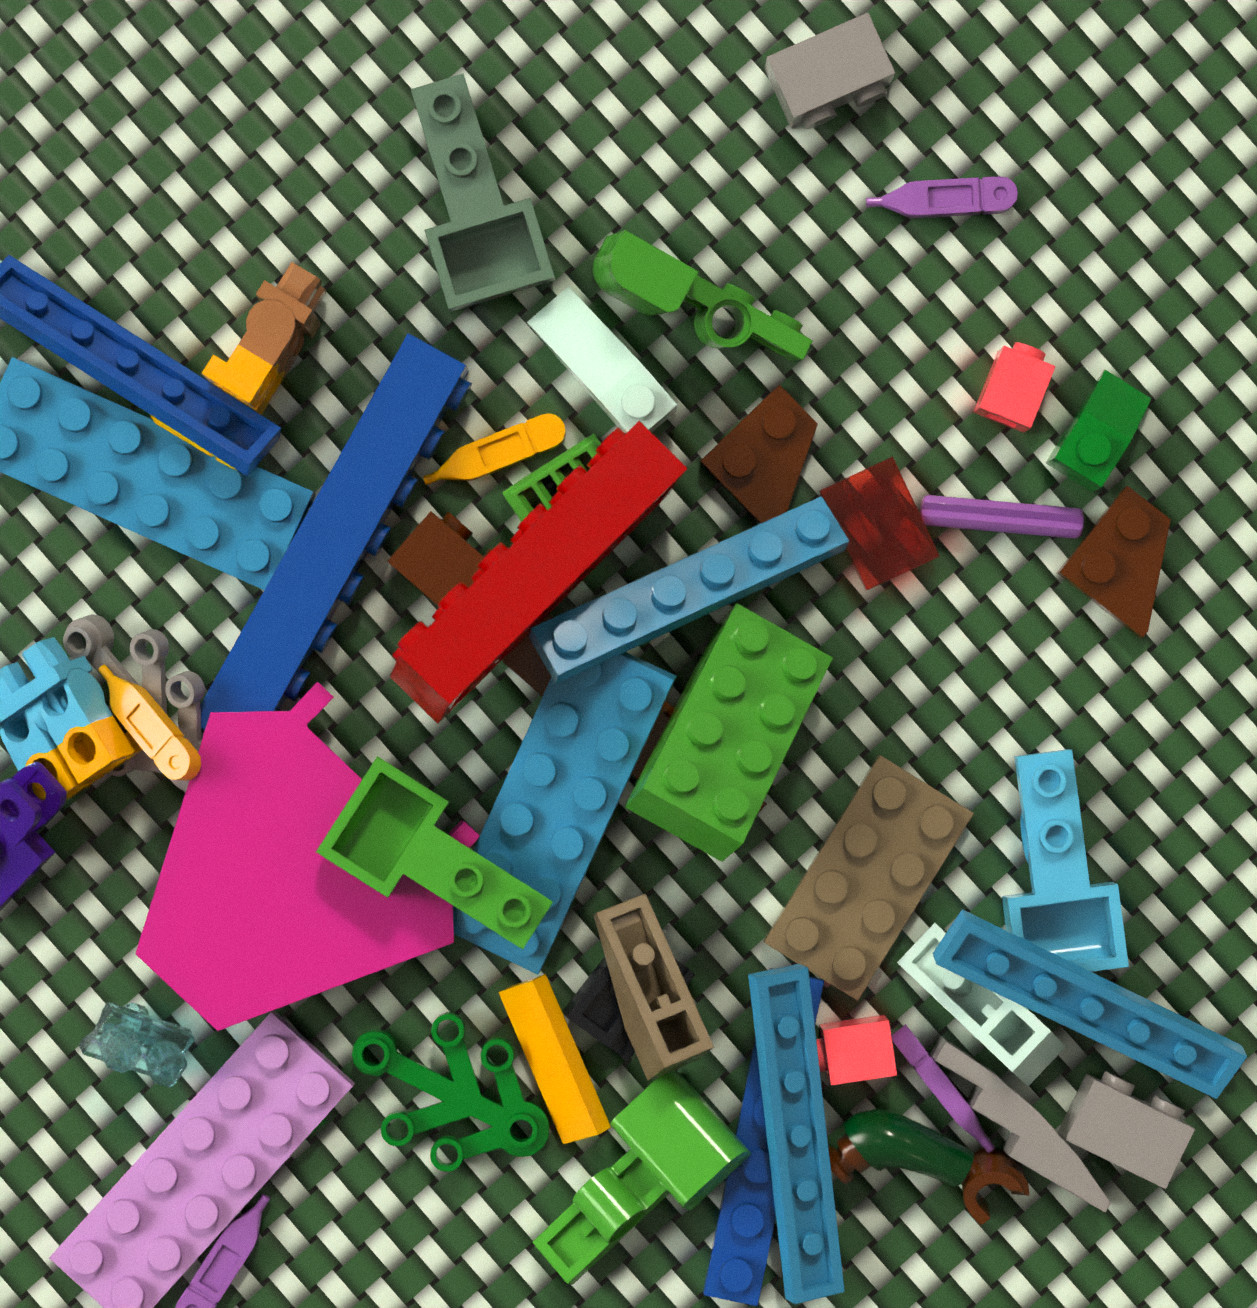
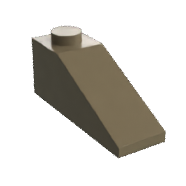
M646 893L597 912L594 915L624 1027L647 1080H652L693 1063L713 1049L714 1045Z

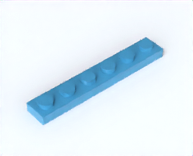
M821 496L531 628L529 638L555 684L835 556L846 550L849 539Z
M963 909L933 952L936 965L1215 1099L1219 1097L1247 1058L1242 1045Z
M795 964L748 974L785 1299L793 1304H799L843 1293L845 1290L808 967Z

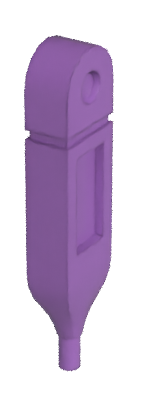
M1001 176L983 177L982 179L978 177L913 181L882 197L866 198V207H884L908 218L979 215V213H982V215L1000 214L1012 208L1017 200L1018 191L1012 180Z
M905 1024L891 1035L893 1043L956 1123L978 1140L987 1153L991 1152L995 1146L985 1135L972 1108Z
M263 1193L254 1207L228 1224L178 1300L175 1308L216 1307L258 1241L262 1212L271 1199L268 1195Z

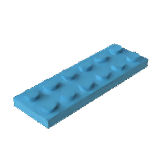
M14 357L11 358L0 382L1 473L265 590L302 524L315 492L257 466L247 477L243 473L215 460L216 457H210L161 428L152 419Z
M624 652L555 684L551 677L473 851L544 895L553 903L523 950L455 906H453L454 935L537 975L540 973L674 684L676 675Z

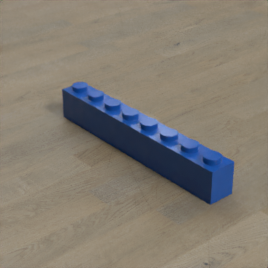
M409 333L406 335L200 705L202 729H206L211 712L280 711L287 698L293 701L297 700L311 672L304 669L314 649L322 653L336 631L338 624L331 621V618L341 601L349 605L365 576L357 572L367 553L376 557L389 536L391 527L384 523L394 505L403 508L411 497L418 483V479L411 476L421 456L430 460L445 434L444 430L438 428L448 408L457 412L465 400L472 385L471 382L465 380L469 372L465 364Z

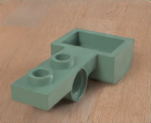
M464 73L411 89L451 221L424 230L449 311L453 312L555 281L531 197L511 204H503Z

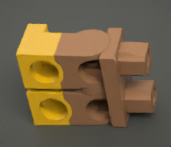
M291 262L276 287L264 280L256 293L260 302L250 309L246 318L247 331L229 360L225 362L213 355L201 374L210 383L262 415L301 352L304 344V334L313 339L321 326L314 313L327 292L321 286V280Z

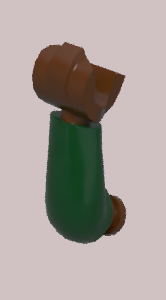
M873 1109L854 1114L843 1124L846 1134L837 1140L839 1147L837 1149L828 1147L831 1171L844 1184H848L854 1179V1170L863 1173L870 1166L878 1171H882L887 1166L903 1168L937 1179L954 1187L962 1184L964 1204L980 1226L990 1219L988 1202L978 1192L983 1187L989 1184H999L1010 1190L1011 1194L1029 1196L1027 1175L1016 1160L1008 1156L1004 1150L994 1148L991 1152L987 1153L983 1148L973 1153V1151L944 1135L896 1112Z

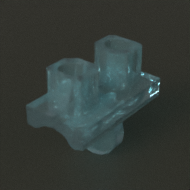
M107 1002L102 1009L96 1027L90 1034L83 1037L79 1047L83 1055L104 1061L107 1068L122 1073L132 1070L150 1076L156 1084L171 1088L176 1084L187 1067L184 1055L195 1038L188 1028L149 1016L145 1006L129 1003L123 1007Z

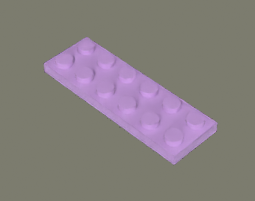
M273 1010L49 1259L103 1308H153L355 1083L281 1015Z

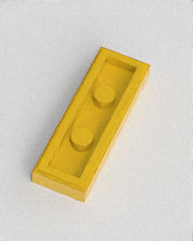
M546 974L517 983L498 992L562 1143L567 1144L593 1137L611 1128Z

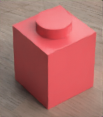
M1015 342L1013 349L1003 346L995 356L973 413L1020 432H1026L1032 427L1056 366L1044 362L1046 354L1032 346Z
M885 1015L819 1024L821 1038L816 1039L820 1072L826 1071L827 1079L831 1085L897 1076L890 1023Z

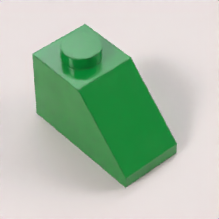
M1103 370L1049 456L1046 464L1091 492L1102 488L1130 444L1151 398L1107 370Z

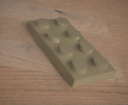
M878 755L763 942L797 964L808 967L810 972L858 1001L974 813L883 756Z

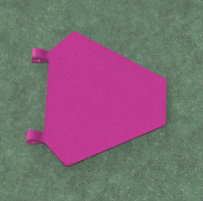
M316 682L290 711L210 713L198 751L201 758L200 771L196 777L189 780L135 953L217 1031L454 943L452 904L404 874L389 898L316 853L362 781L346 763L308 728V723L334 698L319 682ZM462 820L448 833L449 836L468 848L480 837Z

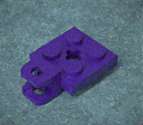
M40 762L30 763L19 770L12 778L0 782V911L55 853L37 831L46 826L61 810L66 801L67 792ZM33 782L40 784L44 788L46 793L45 799H40L35 795L32 788Z

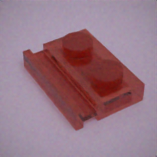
M893 456L819 491L849 539L846 551L865 591L940 557Z

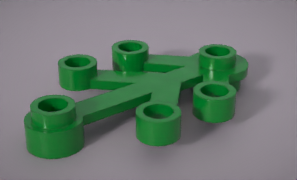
M446 1012L439 1015L431 1028L434 1041L443 1047L453 1080L398 1053L395 1039L386 1031L379 1029L366 1031L355 1042L352 1049V1058L355 1066L362 1073L378 1076L386 1072L442 1101L408 1113L404 1111L389 1113L381 1125V1135L389 1145L403 1146L411 1140L414 1134L470 1116L492 1127L460 1139L453 1136H443L437 1139L431 1148L430 1159L438 1170L444 1172L453 1171L460 1166L462 1160L498 1148L504 1149L513 1156L526 1157L537 1153L545 1145L550 1128L547 1115L535 1103L524 1100L512 1063L515 1054L514 1048L508 1040L501 1037L492 1038L484 1044L481 1051L483 1066L487 1070L494 1072L502 1105L481 1094L463 1038L465 1023L455 1013ZM444 1020L454 1021L459 1028L458 1036L451 1040L444 1039L438 1032L439 1024ZM370 1044L379 1045L384 1051L383 1061L377 1064L368 1062L364 1057L365 1047ZM494 1045H501L508 1052L507 1061L501 1065L493 1064L487 1057L488 1049ZM393 1119L405 1121L408 1125L407 1135L402 1138L393 1137L388 1131L389 1122ZM525 1120L529 1122L532 1126V1134L526 1139L516 1138L511 1131V1126L515 1121ZM450 1144L454 1146L458 1153L457 1159L452 1163L442 1162L437 1156V1149L441 1145Z

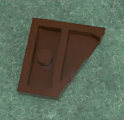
M779 384L700 460V463L761 524L787 512L818 423Z
M1127 485L1123 487L1057 571V574L1137 637L1143 638L1149 629L1171 519Z

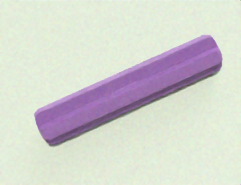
M935 495L924 496L920 506V522L927 526L1073 539L1080 537L1083 531L1084 515L1083 510L1079 508Z

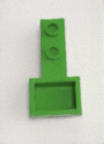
M626 230L606 236L593 262L594 279L605 293L647 316L675 312L680 308L683 301L697 309L694 319L697 337L702 343L711 348L736 347L750 338L789 361L804 359L813 340L799 333L803 325L794 318L777 310H774L771 316L752 306L755 297L748 292L729 283H726L723 289L698 276L699 271ZM721 307L728 309L733 314L736 323L734 332L727 339L718 336L712 326L713 316Z
M377 756L316 853L389 898L404 874L523 950L553 901L435 827L449 801Z
M673 1070L658 1077L612 1120L610 1125L631 1149L611 1168L600 1171L588 1180L573 1197V1204L532 1242L567 1284L573 1285L668 1194H671L684 1209L692 1211L752 1154L680 1072Z

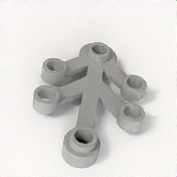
M92 614L76 619L67 626L63 636V645L71 657L76 659L85 656L97 672L100 666L106 665L115 676L139 685L111 652L114 644V633L107 620L99 615ZM155 629L135 635L130 643V653L133 659L142 665L143 688L149 692L166 714V696L172 705L178 707V728L184 734V738L188 739L194 748L199 751L202 741L200 700L205 692L202 679L194 672L185 671L171 677L166 683L165 658L169 652L167 638L162 632ZM82 635L86 640V645L83 642ZM146 640L153 646V656L146 650ZM181 682L188 686L189 698L181 691ZM108 706L114 718L121 727L122 731H127L126 728L122 725V723L114 715V713L111 710V707ZM144 750L127 760L125 766L121 764L109 772V774L116 777L123 776L134 770L162 773L155 765L154 760L150 759ZM171 779L175 786L186 792L189 780Z

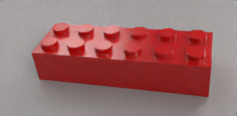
M640 421L627 433L620 427L616 428L595 450L597 454L587 464L590 468L588 471L581 465L576 467L557 487L558 492L549 501L552 506L548 510L540 503L522 520L517 527L519 530L510 539L513 545L509 549L502 542L494 547L478 564L477 567L479 569L471 577L474 583L469 588L460 581L438 603L439 609L432 615L435 621L429 627L422 621H419L398 642L397 646L399 648L392 655L397 662L390 678L437 724L530 633L532 627L538 625L670 494L688 468Z

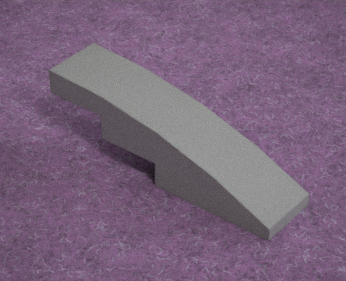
M940 1035L930 1053L931 1057L936 1062L975 1084L966 1102L972 1109L1011 1131L1002 1147L1008 1156L1106 1213L1111 1202L1079 1156L1044 1117L990 1068Z

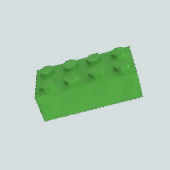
M736 603L716 625L625 808L723 862L744 843L833 657Z

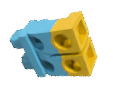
M55 637L39 641L22 652L23 658L35 677L32 681L29 682L18 662L6 665L0 669V736L18 771L30 763H42L65 788L67 792L66 800L71 799L104 777V774L113 771L143 750L129 732L124 733L106 705L104 692L97 680L90 674L93 669L86 657L82 656L70 660ZM33 782L32 788L35 795L40 799H45L46 793L44 788L40 784Z

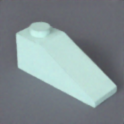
M569 286L527 322L615 425L620 427L625 433L638 421L652 433L676 412L677 403Z
M934 923L897 963L1024 1084L1029 1086L1066 1046L1026 1007L936 965L933 952L946 933Z

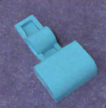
M1072 749L1014 756L1022 812L1020 815L1021 838L1025 858L1029 865L1032 892L1002 896L1006 931L1090 972L1129 967L1118 884L1114 882L1090 884Z

